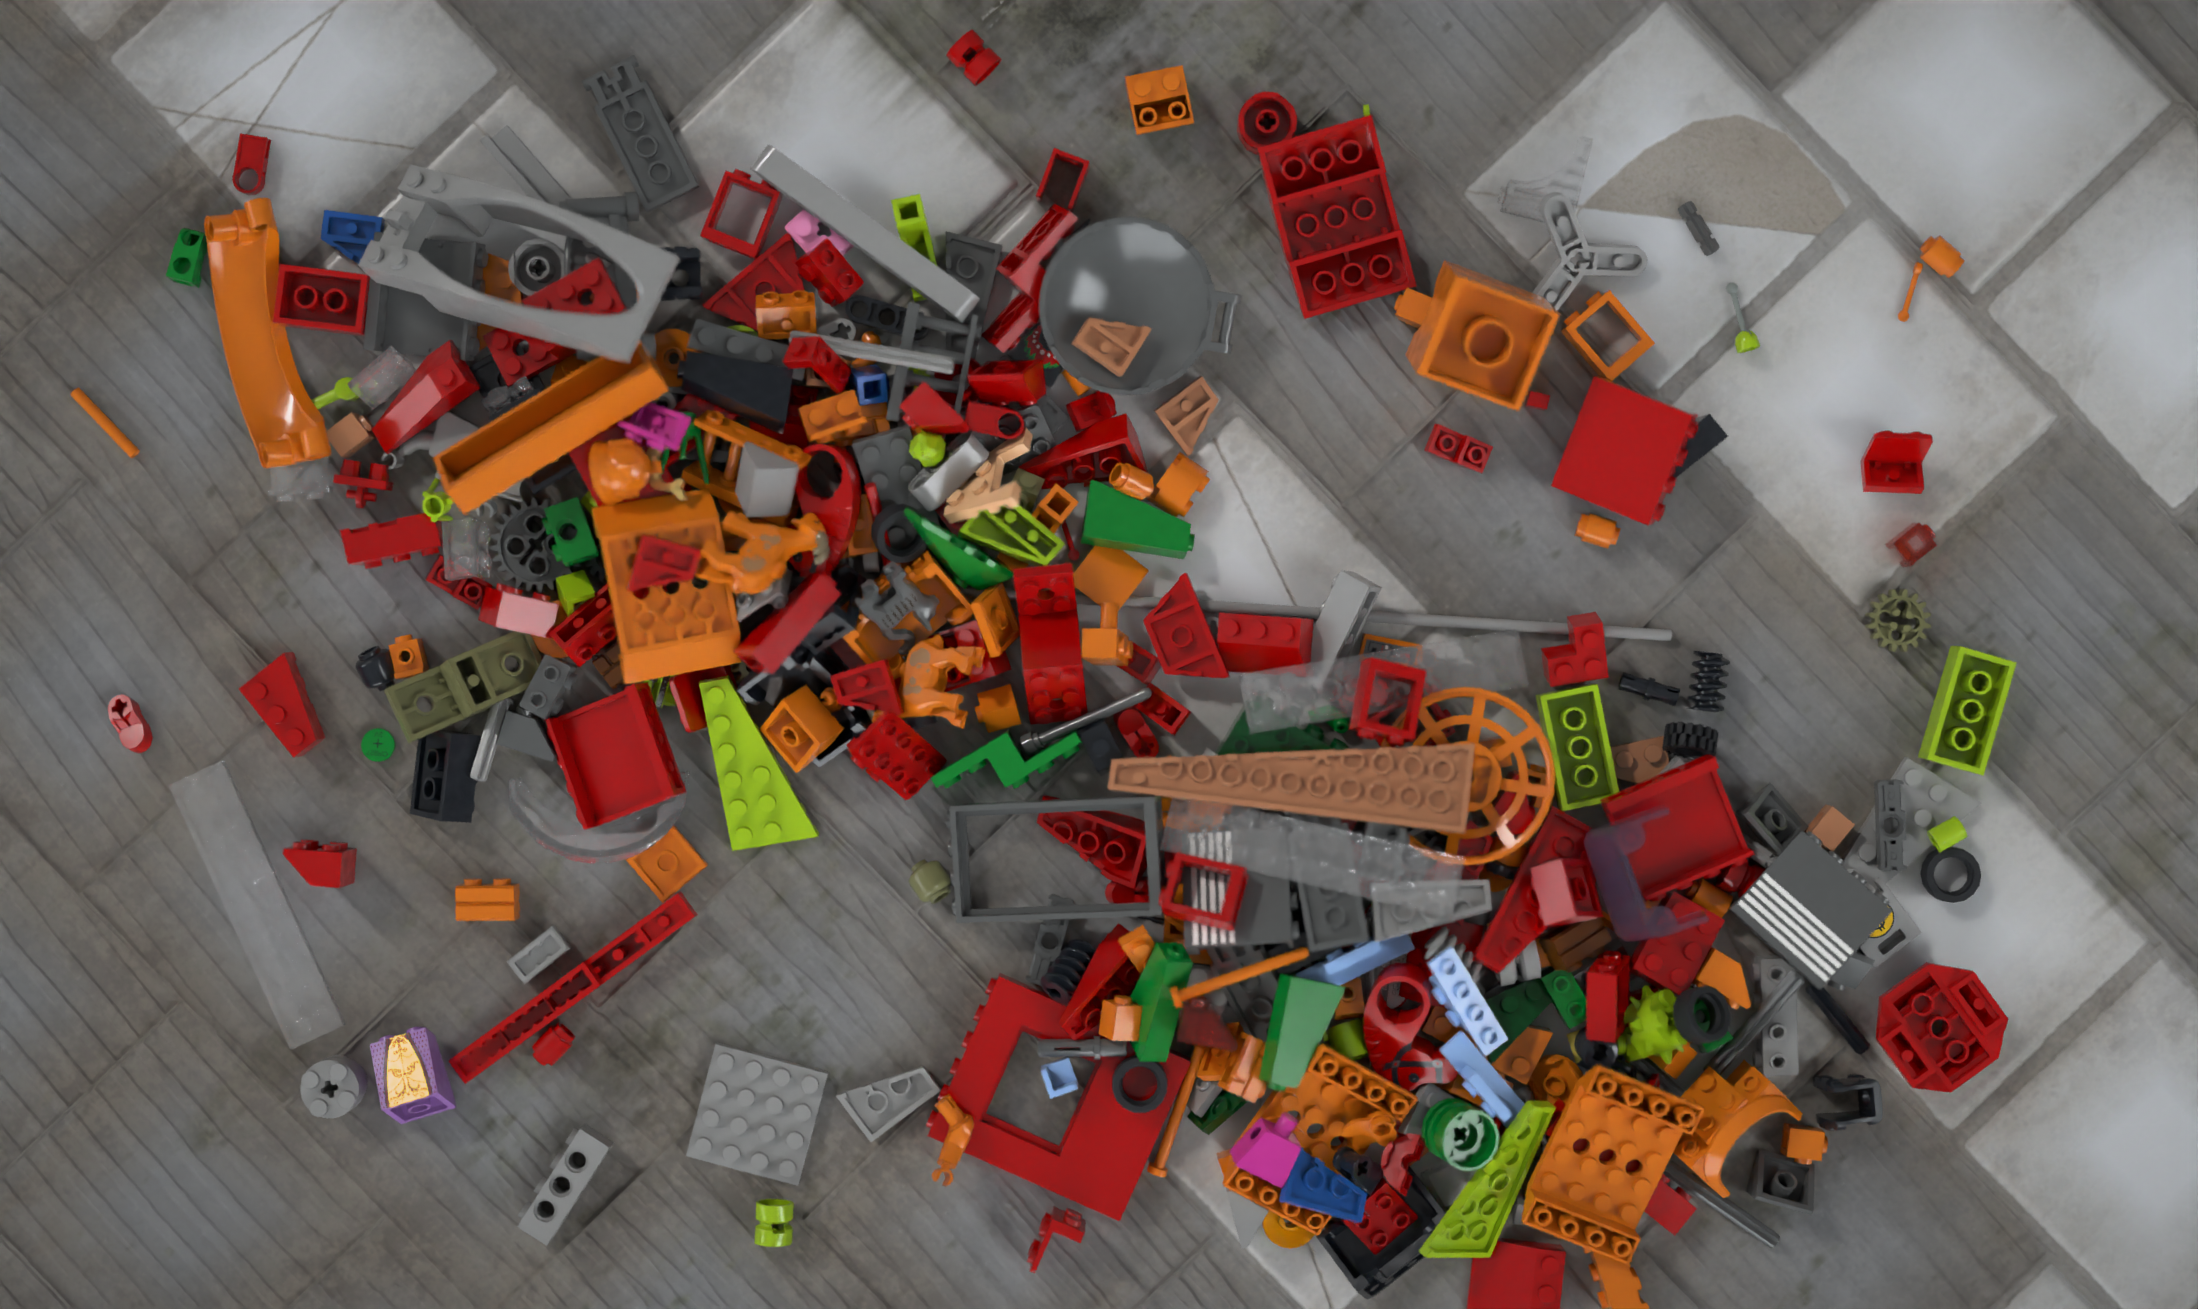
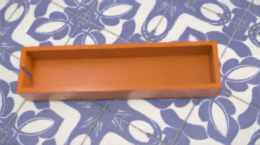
M641 339L629 363L599 356L434 456L433 459L438 473L441 475L440 478L445 492L462 513L466 514L480 507L487 500L499 493L505 492L520 480L531 476L535 471L550 462L556 461L563 454L582 445L586 440L601 431L607 430L614 423L633 414L642 406L658 399L662 394L669 391L653 356Z

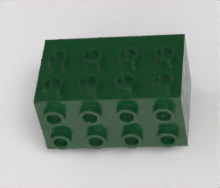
M1259 692L1257 696L1252 693L1249 695L1215 751V756L1348 749L1349 746L1335 737L1332 741L1324 737V731L1310 722L1307 726L1299 722V716L1285 707L1282 711L1274 707L1272 699Z

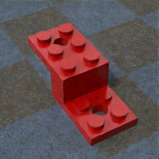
M1056 204L1050 207L996 267V270L1019 291L1017 296L981 334L988 343L1003 353L1006 350L1013 349L1018 344L1019 336L1026 328L1034 326L1039 320L1040 290L1046 270L1039 263L1041 260H1047L1055 251L1054 246L1061 238L1065 239L1073 232L1074 224L1078 220L1070 211Z
M599 257L522 300L525 306L571 313L611 315L628 311L606 266ZM587 291H593L594 301L588 306H583L581 304L582 295ZM496 328L483 336L507 386L511 389L576 353L575 348L501 328ZM522 341H527L529 344L528 352L525 355L518 356L516 353L517 345Z

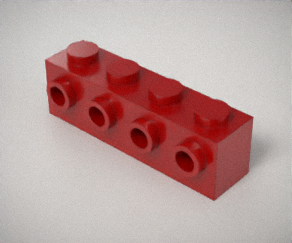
M608 583L595 593L594 598L588 599L549 633L579 668L617 636ZM662 585L663 591L666 593L668 590ZM648 587L633 591L634 597L639 600L645 599L649 594Z

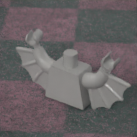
M448 411L400 445L398 451H392L389 454L384 453L381 460L384 461L393 457L394 463L388 469H394L403 466L405 455L409 456L419 449L429 451V455L434 457L482 427ZM437 470L435 477L441 480V475L438 473ZM523 479L509 487L505 492L497 495L522 502L523 498L521 497L520 488ZM491 498L476 508L477 515L481 517L484 513V505H487L490 508V517H492L497 512L498 506Z

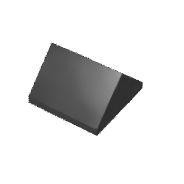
M1771 783L1763 787L1736 811L1737 815L1776 857L1796 837L1797 832H1805L1808 828V825Z
M1759 1149L1755 1157L1746 1192L1756 1200L1812 1215L1814 1209L1815 1164L1794 1162V1158Z

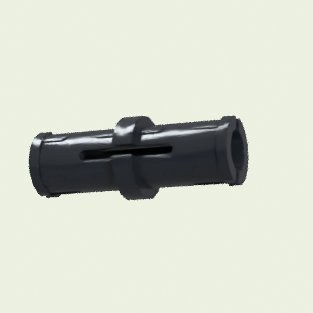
M1626 672L1622 673L1618 690L1642 696L1644 700H1657L1671 706L1676 705L1679 697L1678 693L1680 692V688L1655 682L1654 678H1640Z

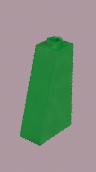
M1090 481L1087 491L1081 544L1184 559L1187 552L1193 550L1195 534H1190V523L1098 481Z
M1156 943L1131 995L1132 1002L1143 1006L1138 1041H1129L1140 1062H1166L1181 1010V1007H1175L1169 988L1175 986L1178 990L1186 988L1193 965L1182 943Z
M1279 974L1259 1075L1260 1080L1269 1083L1268 1088L1279 1091H1286L1287 1086L1298 1088L1344 994L1345 987Z

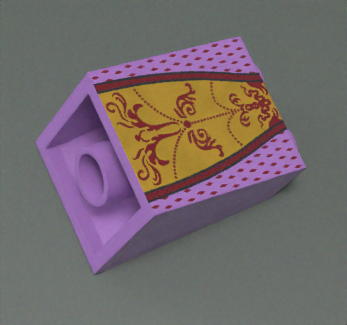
M413 1027L408 1029L405 1034L384 1036L379 1039V1042L370 1044L381 1110L400 1124L456 1108L455 1098L436 1037L426 1027Z

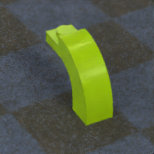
M916 194L891 200L900 239L937 266L921 195ZM912 288L915 302L927 300Z

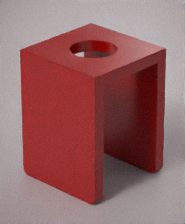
M1054 148L1037 191L1036 201H1042L1058 159L1082 168L1067 208L1068 211L1073 213L1090 168V161Z

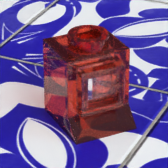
M1920 522L1912 523L1885 544L1888 549L1895 548L1903 560L1899 562L1902 567H1912L1916 561L1937 546L1933 541L1936 538L1933 530L1927 524L1921 525Z

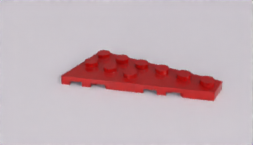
M1552 806L1548 810L1472 959L1499 973L1548 927L1545 926L1544 921L1539 915V901L1537 893L1532 887L1530 868L1558 859H1589L1595 882L1623 856L1618 843Z

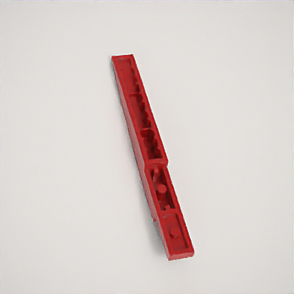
M681 891L452 1057L448 1062L464 1084L468 1083L698 914Z

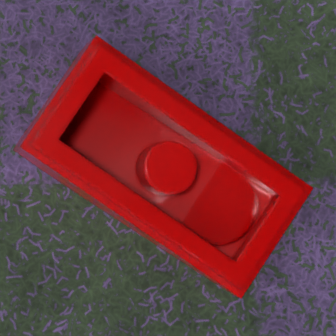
M1132 642L1133 655L1132 658H1128V666L1117 667L1148 685L1160 669V661L1158 657Z

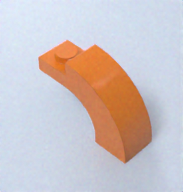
M1055 484L1039 503L1032 516L1055 534L1079 502L1058 484ZM1002 553L996 557L998 562L1012 572L1013 569L1026 568L1029 565Z

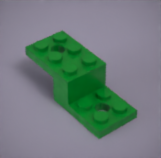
M1007 730L931 777V780L936 788L943 784L944 788L947 789L962 779L960 774L967 769L972 774L987 764L985 759L988 758L1005 788L1012 785L1016 789L1029 781L1028 774L1037 769L1038 773L1041 774L1054 766L1053 759L1062 754L1064 759L1079 751L1078 744L1082 740L1077 731L1072 732L1026 760L1011 733Z

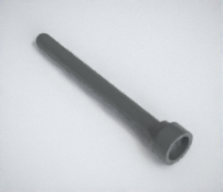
M1143 688L1044 733L1029 732L1020 737L1023 749L1028 757L1031 758L1040 753L1041 749L1045 748V744L1149 699L1152 691L1149 688Z

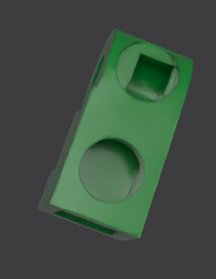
M188 228L181 229L173 248L166 277L179 284L200 288L202 279L200 273L208 250L207 238L204 232Z

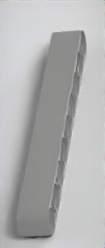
M768 144L750 168L768 184L958 322L963 323L980 300L977 295L773 146Z

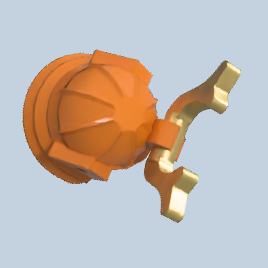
M633 439L611 440L608 442L599 440L593 444L590 451L589 466L593 486L602 502L610 506L621 502L623 499L638 498L639 490L648 482L656 490L671 492L679 500L687 501V495L683 489L686 481L678 478L672 483H665L661 478L662 464L659 461L662 451L650 447L647 454H645L640 447L633 444Z

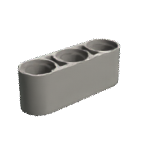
M971 431L960 433L946 446L943 460L935 467H925L913 478L908 489L927 511L934 510L987 460L989 452Z

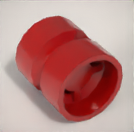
M972 29L965 33L950 48L946 57L957 68L963 67L964 76L974 86H977L997 68L1002 59L991 47L984 48V40ZM976 51L977 54L969 61L967 58Z
M1748 861L1737 867L1729 865L1720 869L1721 873L1717 876L1716 887L1730 894L1737 891L1738 898H1741L1766 869L1756 864L1749 866Z

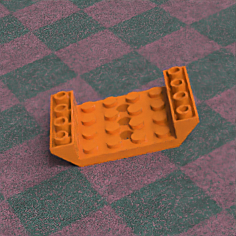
M709 488L685 492L687 501H681L675 494L612 506L591 508L596 537L600 538L621 651L619 660L624 684L741 662V659L733 653L734 649L740 644V629L730 583H716L707 580V585L703 589H697L693 586L692 580L678 582L677 591L671 595L665 593L662 586L648 587L649 594L643 600L636 599L633 591L626 589L642 533L701 550L708 540L711 539L716 543L718 550L726 554L719 516ZM701 554L695 572L700 570L706 558Z
M1322 1044L1317 1047L1298 1088L1287 1086L1286 1091L1273 1090L1235 1144L1258 1119L1265 1118L1276 1124L1283 1112L1287 1113L1294 1110L1298 1112L1296 1117L1298 1124L1292 1132L1296 1135L1301 1147L1304 1148L1303 1151L1313 1158L1316 1157L1321 1160L1327 1168L1336 1174H1340L1333 1166V1157L1342 1146H1348L1355 1150L1352 1144V1137H1345L1344 1141L1338 1146H1333L1330 1143L1333 1138L1342 1136L1341 1131L1346 1124L1355 1119L1368 1118L1376 1111L1390 1112L1394 1115L1395 1119L1402 1122L1417 1102L1418 1097ZM1316 1123L1321 1124V1128L1318 1132H1307V1129L1310 1125ZM1370 1145L1356 1152L1359 1155L1364 1154ZM1230 1155L1222 1183L1224 1187L1317 1236L1332 1216L1279 1202L1282 1188L1236 1166Z
M1597 1064L1577 1081L1527 1184L1522 1223L1629 1264L1641 1240L1635 1229L1682 1133L1693 1134L1705 1108ZM1586 1139L1588 1143L1585 1149L1580 1151L1573 1149V1144L1576 1140ZM1612 1149L1614 1151L1613 1157L1610 1160H1599L1600 1153L1603 1150ZM1636 1159L1640 1161L1637 1170L1632 1172L1626 1171V1164L1630 1160Z

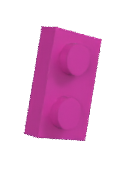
M649 402L633 413L629 424L619 420L617 426L626 431L625 437L633 439L635 442L641 443L642 439L648 440L647 445L663 452L666 447L677 452L691 418Z

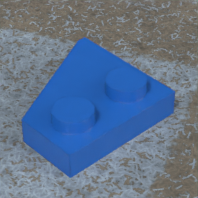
M324 210L321 239L359 264L370 241L374 240V232L383 233L385 219L383 217Z

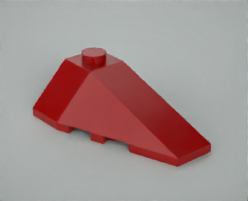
M448 340L424 359L372 428L386 454L391 453L481 388L465 360H460L461 353L453 340Z
M1127 413L1099 421L1018 467L1045 479L1042 489H1052L1055 484L1065 488L1067 484L1084 483V487H1088L1091 480L1107 482L1109 481L1112 469L1118 463H1129L1148 473L1137 433Z
M1048 795L1042 797V800L1060 799ZM1108 810L1038 813L1037 824L1061 843H1067L1080 853V858L1086 862L1089 860L1101 870L1100 873L1107 879L1132 889L1137 887L1147 867L1144 820Z
M1119 923L1099 944L1058 1023L1074 1041L1100 1023L1103 999L1114 1000L1115 995L1130 996L1141 976L1118 939L1130 933L1129 930Z

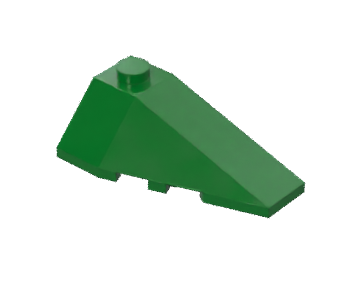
M905 509L904 514L944 569L954 575L952 580L964 589L970 585L980 591L1012 579L1013 572L979 547L911 509Z

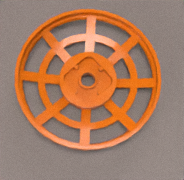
M1459 687L1427 695L1421 700L1418 716L1426 730L1419 735L1412 746L1423 747L1431 737L1437 745L1475 744L1472 767L1474 780L1470 784L1467 813L1482 810L1490 824L1478 829L1465 830V834L1437 831L1448 836L1445 853L1427 847L1411 834L1409 845L1423 855L1447 864L1476 865L1501 859L1516 851L1532 837L1541 826L1549 810L1555 784L1554 761L1549 743L1540 726L1530 714L1517 703L1499 693L1482 688ZM1450 698H1474L1472 715L1452 716L1435 722L1426 707ZM1486 700L1509 709L1521 718L1528 727L1513 737L1501 725L1490 719L1483 718ZM1406 710L1400 714L1391 727L1403 728ZM1470 724L1467 741L1450 744L1441 731L1454 725ZM1481 727L1495 732L1506 743L1491 752L1479 744ZM1534 737L1540 745L1545 760L1546 785L1528 783L1527 762L1521 746ZM1384 738L1381 748H1391L1392 745L1387 744L1386 738ZM1511 753H1514L1517 760L1519 781L1502 778L1498 762ZM1499 790L1517 793L1510 808L1500 817L1491 804ZM1525 795L1543 797L1541 807L1534 820L1515 839L1506 824L1519 811ZM1496 831L1505 844L1503 848L1484 855L1456 856L1460 838H1480Z

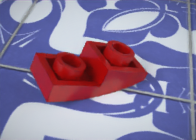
M1434 424L1424 451L1482 474L1493 446L1468 435L1460 434L1440 424Z
M440 553L425 577L426 581L479 610L483 602L486 586H493L485 579Z

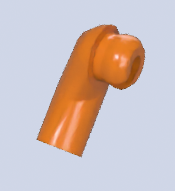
M826 688L820 695V699L824 698V701H821V703L830 713L840 710L842 705L838 703L834 688Z

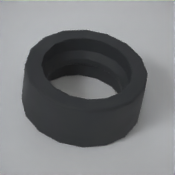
M893 504L884 508L875 517L871 528V537L875 547L887 560H894L895 563H908L919 558L928 546L918 532L914 540L904 548L893 549L886 544L884 534L887 527L893 521L907 518L904 514L906 508L920 514L914 507L906 504Z
M1949 847L1941 853L1935 849L1927 855L1922 863L1920 873L1922 885L1930 895L1938 900L1951 903L1965 901L1974 895L1980 885L1981 871L1979 863L1972 854L1964 849ZM1949 857L1962 861L1968 873L1963 887L1952 892L1939 888L1934 879V871L1937 864Z
M1706 985L1684 990L1677 996L1673 1006L1675 1027L1680 1035L1690 1043L1698 1045L1720 1040L1729 1029L1731 1019L1729 1005L1723 994L1716 988ZM1697 998L1705 1003L1709 1011L1710 1024L1707 1032H1704L1695 1020L1694 1004Z
M1137 1055L1125 1058L1116 1067L1112 1078V1091L1116 1101L1123 1108L1133 1113H1146L1154 1110L1163 1102L1167 1093L1168 1080L1164 1068L1159 1062H1140ZM1134 1067L1150 1069L1157 1079L1155 1093L1144 1101H1136L1129 1098L1122 1087L1125 1074Z

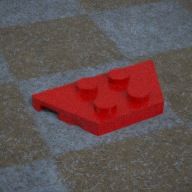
M788 232L708 299L703 304L704 308L757 331L756 295H762L765 292L785 294L798 290L805 291L799 268L794 263L798 259L792 236Z
M1184 573L1178 578L1179 580L1170 591L1166 592L1160 599L1158 605L1143 619L1146 630L1164 674L1227 679L1230 675L1189 575Z

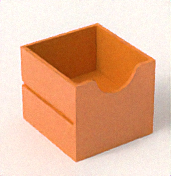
M1444 260L1435 282L1434 294L1427 315L1420 328L1414 333L1405 356L1417 374L1519 411L1560 314L1542 296Z

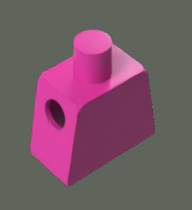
M1283 1112L1276 1124L1265 1118L1258 1119L1230 1150L1235 1165L1283 1188L1301 1149L1296 1135L1292 1132L1298 1124V1120L1286 1112Z

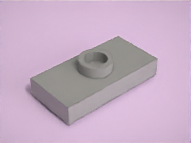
M553 925L510 958L507 963L523 984H526L572 947Z
M1197 1077L1186 1106L1202 1118L1223 1089L1217 1086L1219 1081H1203Z

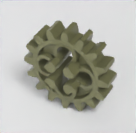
M1890 589L1888 597L1884 593L1878 594L1880 602H1870L1869 605L1874 610L1873 612L1865 613L1866 617L1871 618V623L1866 624L1865 628L1873 629L1874 631L1869 636L1870 639L1879 638L1878 647L1884 648L1888 644V651L1895 652L1897 647H1899L1901 652L1908 651V644L1911 647H1918L1916 639H1926L1927 637L1922 632L1923 628H1931L1930 624L1925 623V618L1930 617L1931 613L1923 612L1922 610L1927 603H1917V593H1912L1908 597L1907 589H1901L1899 594H1897L1895 589ZM1899 601L1905 604V608L1902 611L1897 608ZM1884 612L1886 616H1898L1900 619L1914 618L1916 626L1912 629L1910 625H1898L1896 622L1882 623L1880 615ZM1894 630L1899 633L1897 640L1891 637V633Z

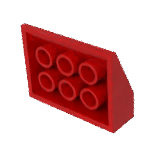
M1499 1238L1491 1257L1472 1258L1466 1309H1560L1566 1251L1560 1244Z

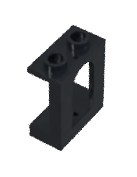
M846 563L831 572V578L837 584L835 588L841 595L800 642L815 655L853 631L856 627L860 608L855 600L857 598L862 599L861 585L867 579ZM851 594L846 613L837 605L842 598Z

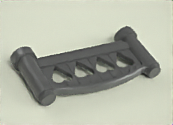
M624 192L623 196L565 199V201L559 202V207L592 219L626 234H629L628 222L639 221L637 192ZM567 236L564 249V276L586 265L585 256L588 254H594L611 263L607 270L627 310H631L637 304L635 283L629 274L597 246L587 248L582 240ZM587 291L582 295L581 304L583 306H588L592 303L590 301L592 291ZM645 331L640 339L654 360H656L654 332ZM576 349L577 360L583 359L584 362L592 361L600 356Z

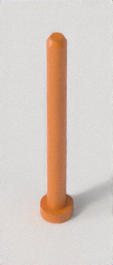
M1301 947L1180 990L1176 986L1169 989L1175 1007L1179 1008L1183 1006L1182 1001L1306 959L1309 953L1306 947Z
M1198 1042L1194 1047L1190 1058L1191 1064L1182 1081L1155 1161L1150 1162L1147 1167L1149 1173L1164 1178L1168 1172V1168L1165 1165L1191 1094L1202 1057L1206 1051V1045Z

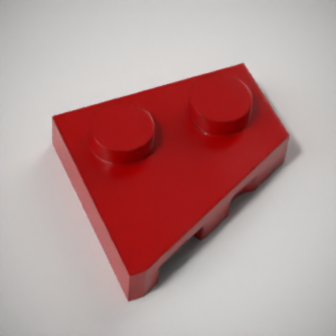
M887 658L830 676L839 704L851 707L858 706L873 711L891 709L897 715L904 713Z

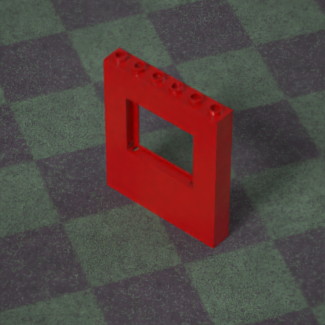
M999 973L997 979L991 977L985 994L990 996L985 1006L979 1004L973 1018L974 1021L978 1022L974 1032L967 1031L961 1047L966 1048L961 1059L955 1058L949 1071L950 1074L954 1075L950 1085L944 1083L937 1100H940L950 1094L964 1114L971 1115L973 1118L974 1127L964 1153L1120 1222L1191 1064L1190 1057L1170 1049L1166 1062H1159L1167 1076V1093L1159 1106L1146 1113H1133L1123 1108L1116 1101L1112 1091V1078L1116 1067L1125 1058L1136 1055L1129 1041H1127V1056L1100 1057V1059L1082 1057L1095 1063V1066L1060 1144L1057 1145L986 1112L1022 1031L1039 1039H1071L1058 1025L1068 1005L1059 1004L1045 992L1002 973ZM1099 1023L1078 1039H1094V1036H1100V1039L1108 1038L1099 1035ZM1134 1067L1125 1074L1122 1087L1129 1098L1136 1101H1144L1155 1093L1157 1079L1150 1069ZM932 1110L925 1125L930 1128L928 1137L944 1143L950 1125L939 1110L938 1112Z

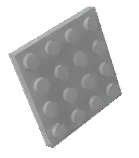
M717 1042L714 1047L686 1156L798 1186L829 1072Z

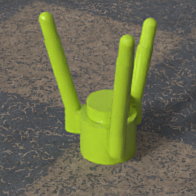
M435 477L428 490L422 493L425 498L422 504L423 510L426 515L431 517L432 522H451L453 517L444 514L449 512L454 502L444 492L434 493L440 483V480Z

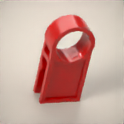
M240 133L232 176L233 184L238 191L247 195H256L264 188L271 139ZM253 169L258 175V183L253 189L244 190L240 185V176L244 171Z
M968 400L964 420L971 428L969 431L1005 439L1017 438L1022 433L1024 420L1017 410ZM1013 413L1019 418L1020 427L1015 433L1005 434L1000 431L998 421L1004 414Z

